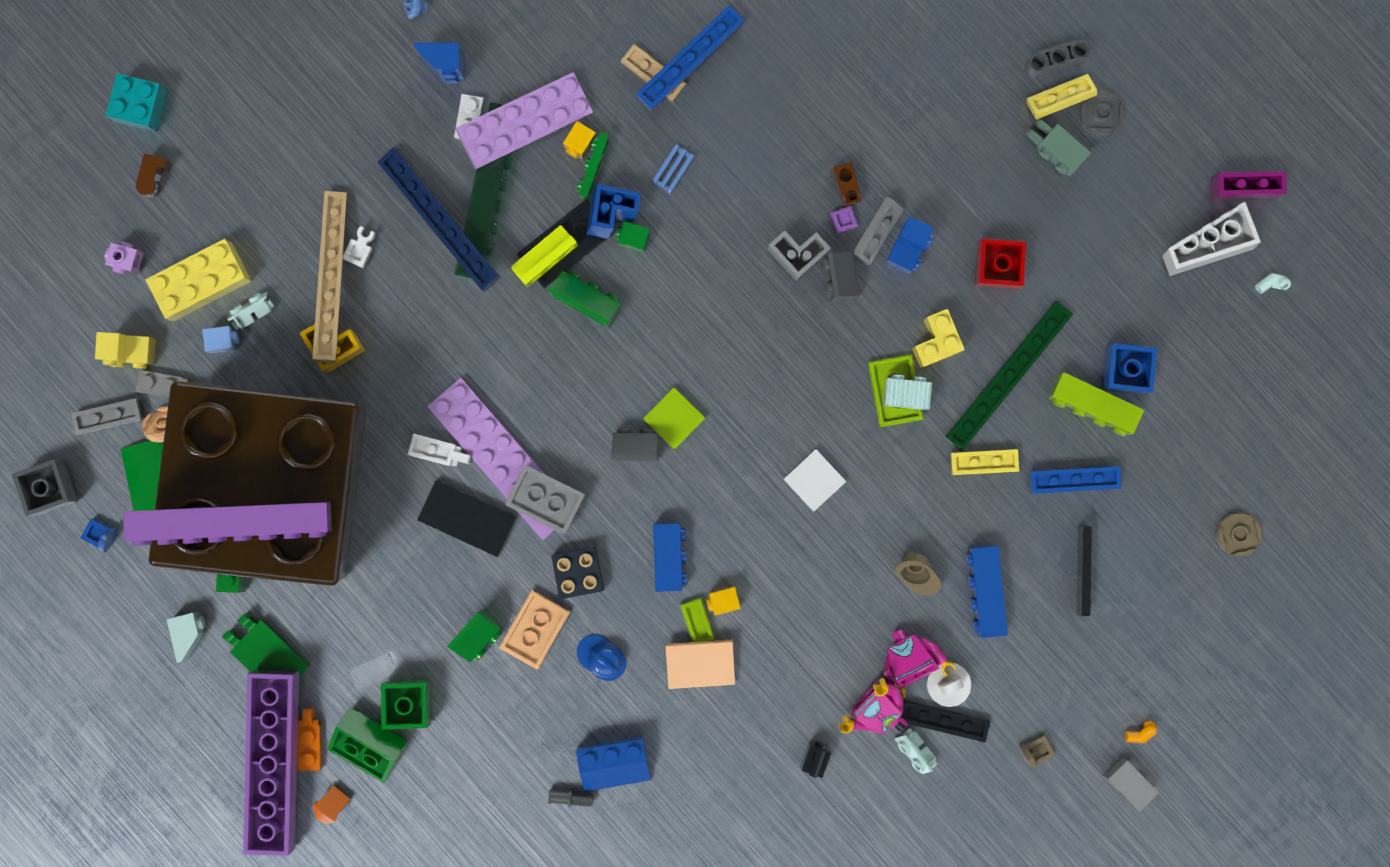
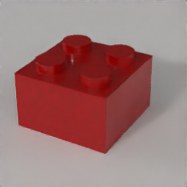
M981 239L977 243L975 287L1016 290L1024 286L1027 242Z

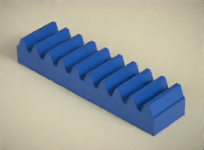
M1120 466L1029 472L1031 494L1121 489Z

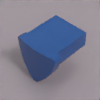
M90 519L80 539L96 546L105 553L114 542L118 529L115 527L111 528L96 519Z

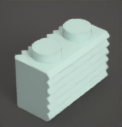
M891 375V378L885 379L883 406L919 410L930 409L932 382H927V378L913 377V380H904L905 376Z

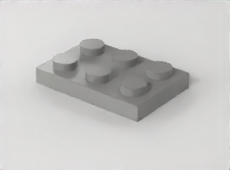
M524 465L505 505L566 535L586 494Z

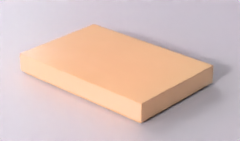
M532 589L499 648L538 670L571 611Z
M732 640L666 644L669 689L735 685Z

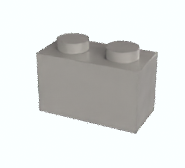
M1121 757L1103 776L1133 808L1140 812L1159 794L1154 788L1156 784L1147 775L1143 777L1138 772L1141 768L1132 759L1128 761Z

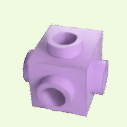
M120 241L119 245L111 243L110 248H107L105 252V265L112 267V271L125 275L126 271L138 274L144 253L133 249V245Z

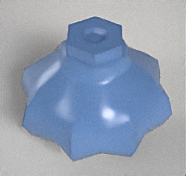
M423 0L403 1L405 6L404 12L409 19H414L427 10V3Z

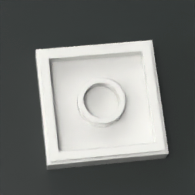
M816 449L783 479L813 512L846 482Z

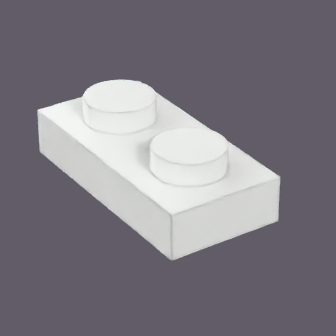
M461 95L456 127L482 116L483 97ZM455 130L454 138L460 139Z

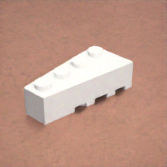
M1243 202L1212 223L1207 224L1199 231L1170 247L1162 257L1169 276L1253 250L1261 241L1247 205Z

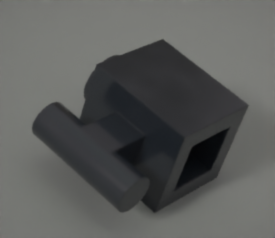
M815 741L814 744L809 742L800 765L801 771L809 773L808 775L814 778H823L831 756V751L827 749L828 745L819 741Z

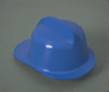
M589 635L579 642L577 658L582 666L596 677L604 681H613L624 673L626 658L622 651L600 635Z

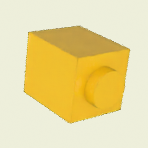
M576 121L563 142L566 149L565 152L575 159L577 157L584 159L592 146L594 138L597 137L596 132Z
M735 586L710 592V598L706 599L709 612L714 611L715 616L741 609Z

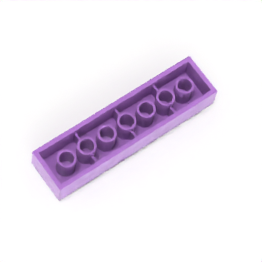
M331 502L123 512L124 542L132 541V546L150 545L152 540H157L158 545L177 543V539H183V544L202 542V538H208V542L227 541V537H234V541L252 540V536L259 535V540L276 539L277 534H284V539L302 537L301 533H309V538L324 537L326 532L332 531Z
M255 669L247 673L243 855L289 856L295 849L299 671Z

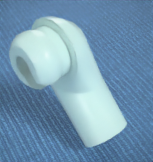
M1271 273L1257 283L1255 288L1261 294L1270 287L1287 290L1291 286V281L1284 275Z

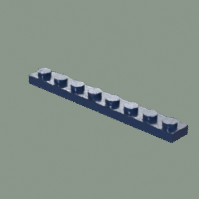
M394 147L391 148L378 161L379 165L481 291L486 292L501 276L399 151Z

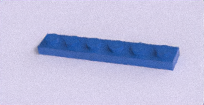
M730 5L727 6L636 93V97L652 112L744 24L745 20Z

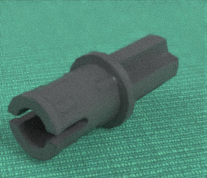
M550 789L548 804L568 805V807H571V805L591 807L593 804V794L572 792V789L570 791Z

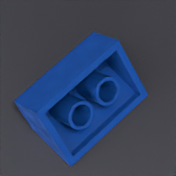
M643 736L580 746L576 749L579 773L585 792L651 780Z

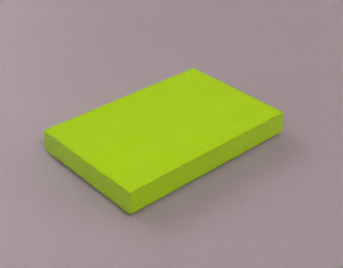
M912 354L868 362L879 428L924 420L922 410L883 406L885 379L891 378V375L905 376L904 380H913V377H916Z

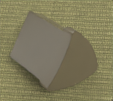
M1041 735L1026 744L1022 743L1019 745V750L1031 769L1055 756L1045 735Z

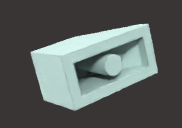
M199 611L167 619L177 663L189 659L204 634L205 620Z

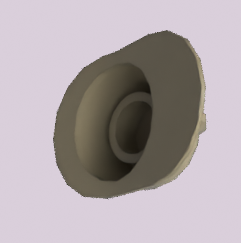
M909 550L906 552V556L895 568V574L917 594L934 595L942 587L939 576L931 568L930 560L923 554L913 553Z

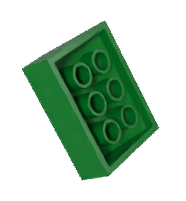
M149 440L120 449L133 511L155 510L163 442L159 443Z

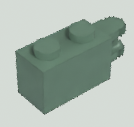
M1038 119L1035 122L1036 126L1047 136L1043 139L1032 129L1026 132L1027 136L1038 145L1036 148L1043 159L1053 162L1056 165V170L1062 175L1071 176L1091 152L1059 124L1052 129L1043 120Z

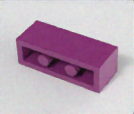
M1286 171L1218 173L1211 178L1212 200L1279 198L1287 194Z

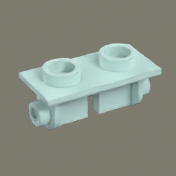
M258 292L248 299L249 302L245 305L238 304L231 308L227 320L234 319L232 322L236 330L239 328L243 329L255 321L251 313L254 312L259 319L271 312L275 306L270 299L266 301L267 292L263 294Z
M908 728L903 732L904 735L894 738L898 743L899 749L904 754H907L912 761V766L921 774L932 772V768L938 764L935 761L937 758L927 746L921 750L918 748L924 742L915 730Z

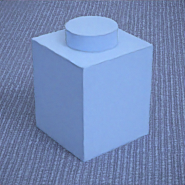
M224 326L202 329L205 352L218 353L237 350L239 334L235 331V328Z

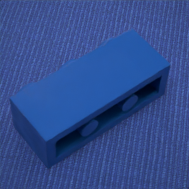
M680 523L653 524L655 592L682 591V586H687L686 572H682V564L686 563V550H681V541H685V528H680Z

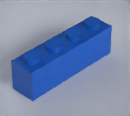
M999 546L968 548L969 553L965 554L966 565L970 566L971 575H968L969 589L972 588L973 597L970 598L971 610L975 611V620H972L973 632L977 633V637L980 638L1008 636Z

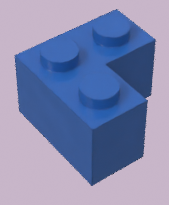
M597 184L592 193L587 235L608 239L614 229L615 219L633 223L638 214L641 193Z
M909 216L902 226L886 264L908 274L913 269L917 271L922 261V258L919 257L921 251L927 250L935 236L931 234L934 227Z

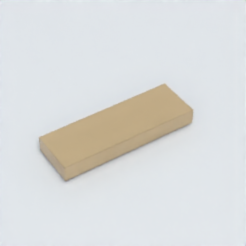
M633 44L621 60L623 65L647 83L664 67L635 44ZM683 81L666 98L673 102L684 89L686 83Z

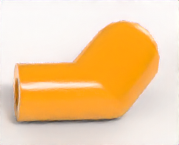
M1145 721L1143 724L1144 728L1141 731H1126L1125 742L1146 743L1156 735V724L1153 721Z

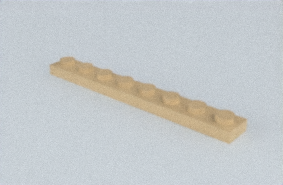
M324 191L313 362L336 363L347 192Z

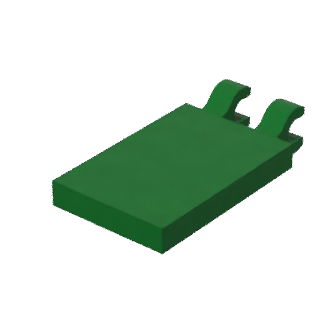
M248 613L243 614L237 620L243 627L249 630L242 639L232 629L222 636L226 642L234 646L230 653L250 672L255 669L299 671L300 677L310 666L265 620L261 619L257 623Z

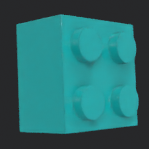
M117 73L105 116L117 123L157 132L168 90L159 83Z

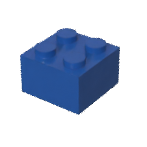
M1115 343L1107 345L1102 390L1139 394L1153 393L1157 348Z

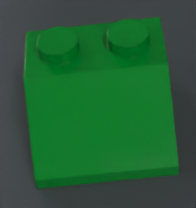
M484 610L477 612L447 647L468 662H472L474 659L479 661L487 652L484 648L488 643L494 644L502 634L499 631L503 627Z

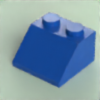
M414 43V48L420 58L443 81L449 84H457L459 81H464L465 54L459 43Z

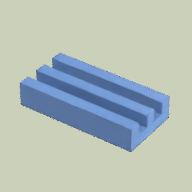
M676 144L652 182L671 194L695 155L688 153L687 150L680 148ZM679 152L680 155L662 182L659 181L676 153ZM683 157H687V160L685 161L684 165L676 175L671 185L667 186V182L673 175L674 171L680 164Z

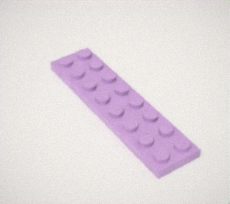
M462 378L458 379L427 406L506 499H508L524 465L543 473ZM518 512L542 541L555 531V529Z

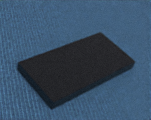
M584 200L517 253L519 258H522L559 226H562L574 238L578 246L538 279V282L544 289L552 284L562 271L567 272L608 240L602 237L587 235L591 207L587 200Z
M435 480L417 521L495 557H499L517 517Z

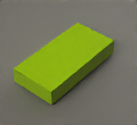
M701 597L680 604L692 642L714 641L715 637Z

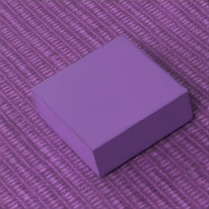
M852 206L830 212L837 234L858 228Z

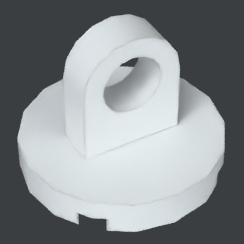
M953 663L955 671L950 665L945 667L944 671L948 676L943 674L941 665H939L940 669L928 675L926 681L928 694L941 706H957L964 702L970 694L972 685L970 675L965 668L957 663Z

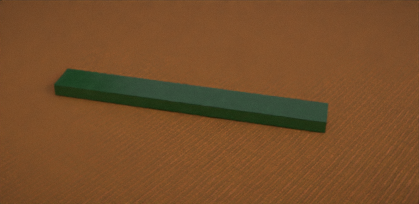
M1056 300L951 428L945 438L963 451L1073 316V313Z

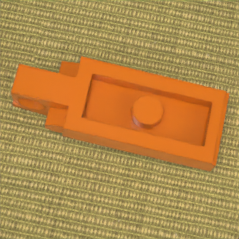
M315 708L303 709L302 720H298V771H320L322 769L321 724H319V720H315Z

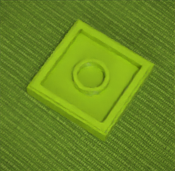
M673 388L643 420L675 450L705 420V417Z

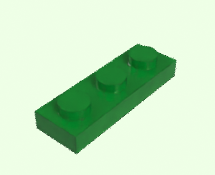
M600 132L599 137H595L592 142L591 150L594 151L592 157L587 158L584 170L587 172L584 179L580 178L577 186L581 199L589 201L610 140L608 134Z

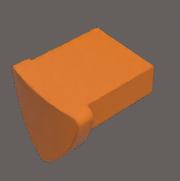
M333 785L320 801H316L313 804L317 820L327 824L335 822L337 815L351 799Z

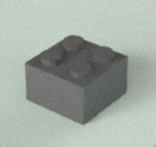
M53 459L12 474L26 517L39 516L78 502L64 460Z

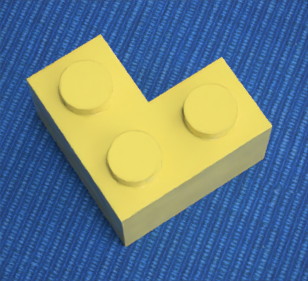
M948 309L924 319L931 340L912 348L920 369L965 350Z
M97 332L95 359L103 361V365H109L110 367L124 368V364H133L132 368L146 369L147 365H154L156 339L142 336H126L120 333Z

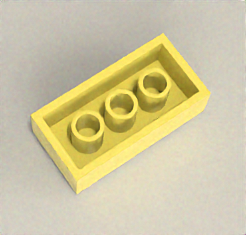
M223 239L145 279L165 319L173 322L252 282L234 245L227 239Z

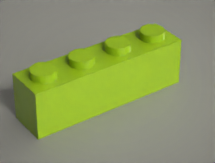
M1064 372L1058 374L1048 398L1053 400L1052 404L1060 408L1067 406L1073 409V414L1082 418L1088 416L1093 419L1092 422L1101 427L1107 425L1114 428L1113 432L1123 437L1134 434L1144 413V409Z

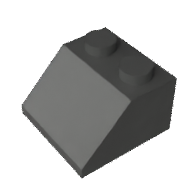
M618 429V433H613L612 460L658 461V434H653V429H640V433H631V429Z

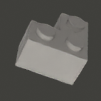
M785 230L767 247L768 251L796 282L831 250L817 232L799 246Z

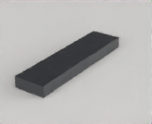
M1078 526L1077 615L1090 616L1092 528L1090 526Z
M903 699L904 708L901 717L908 724L986 743L990 720Z

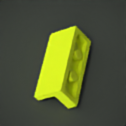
M559 226L514 263L511 269L528 288L575 249L578 244L562 226Z

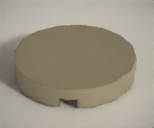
M1231 513L1218 523L1216 540L1219 547L1225 553L1236 557L1252 554L1261 543L1262 529L1258 521L1246 513Z

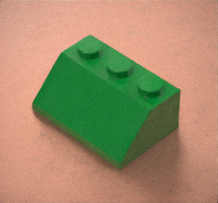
M562 271L548 289L551 297L609 329L621 308V303L618 302L619 298L609 292L607 295L599 292L600 287L592 282L585 284L580 281L581 277L572 271H569V273Z
M349 708L337 724L327 750L385 783L408 741L387 729L382 730L380 723L374 722L365 717L361 712Z

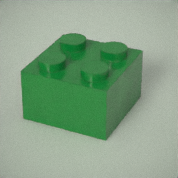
M430 680L385 681L381 684L382 730L428 728L431 725Z

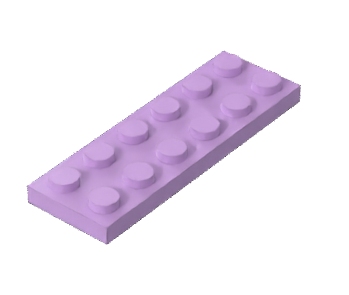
M574 72L456 127L455 130L475 169H478L592 114L593 111Z

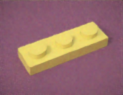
M1086 74L1027 98V105L1037 120L1096 96L1097 88L1089 75Z
M1018 449L950 453L951 475L1019 472Z

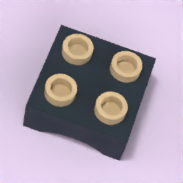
M596 547L551 556L559 600L604 591Z

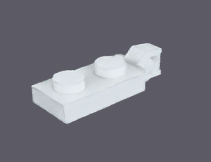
M413 434L407 454L456 467L458 462L470 464L471 461L470 455L461 453L462 447Z

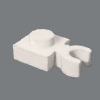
M361 226L357 231L358 240H350L343 255V260L364 269L373 248L367 245L375 239L376 233L371 231L368 237H364L363 232L365 228Z

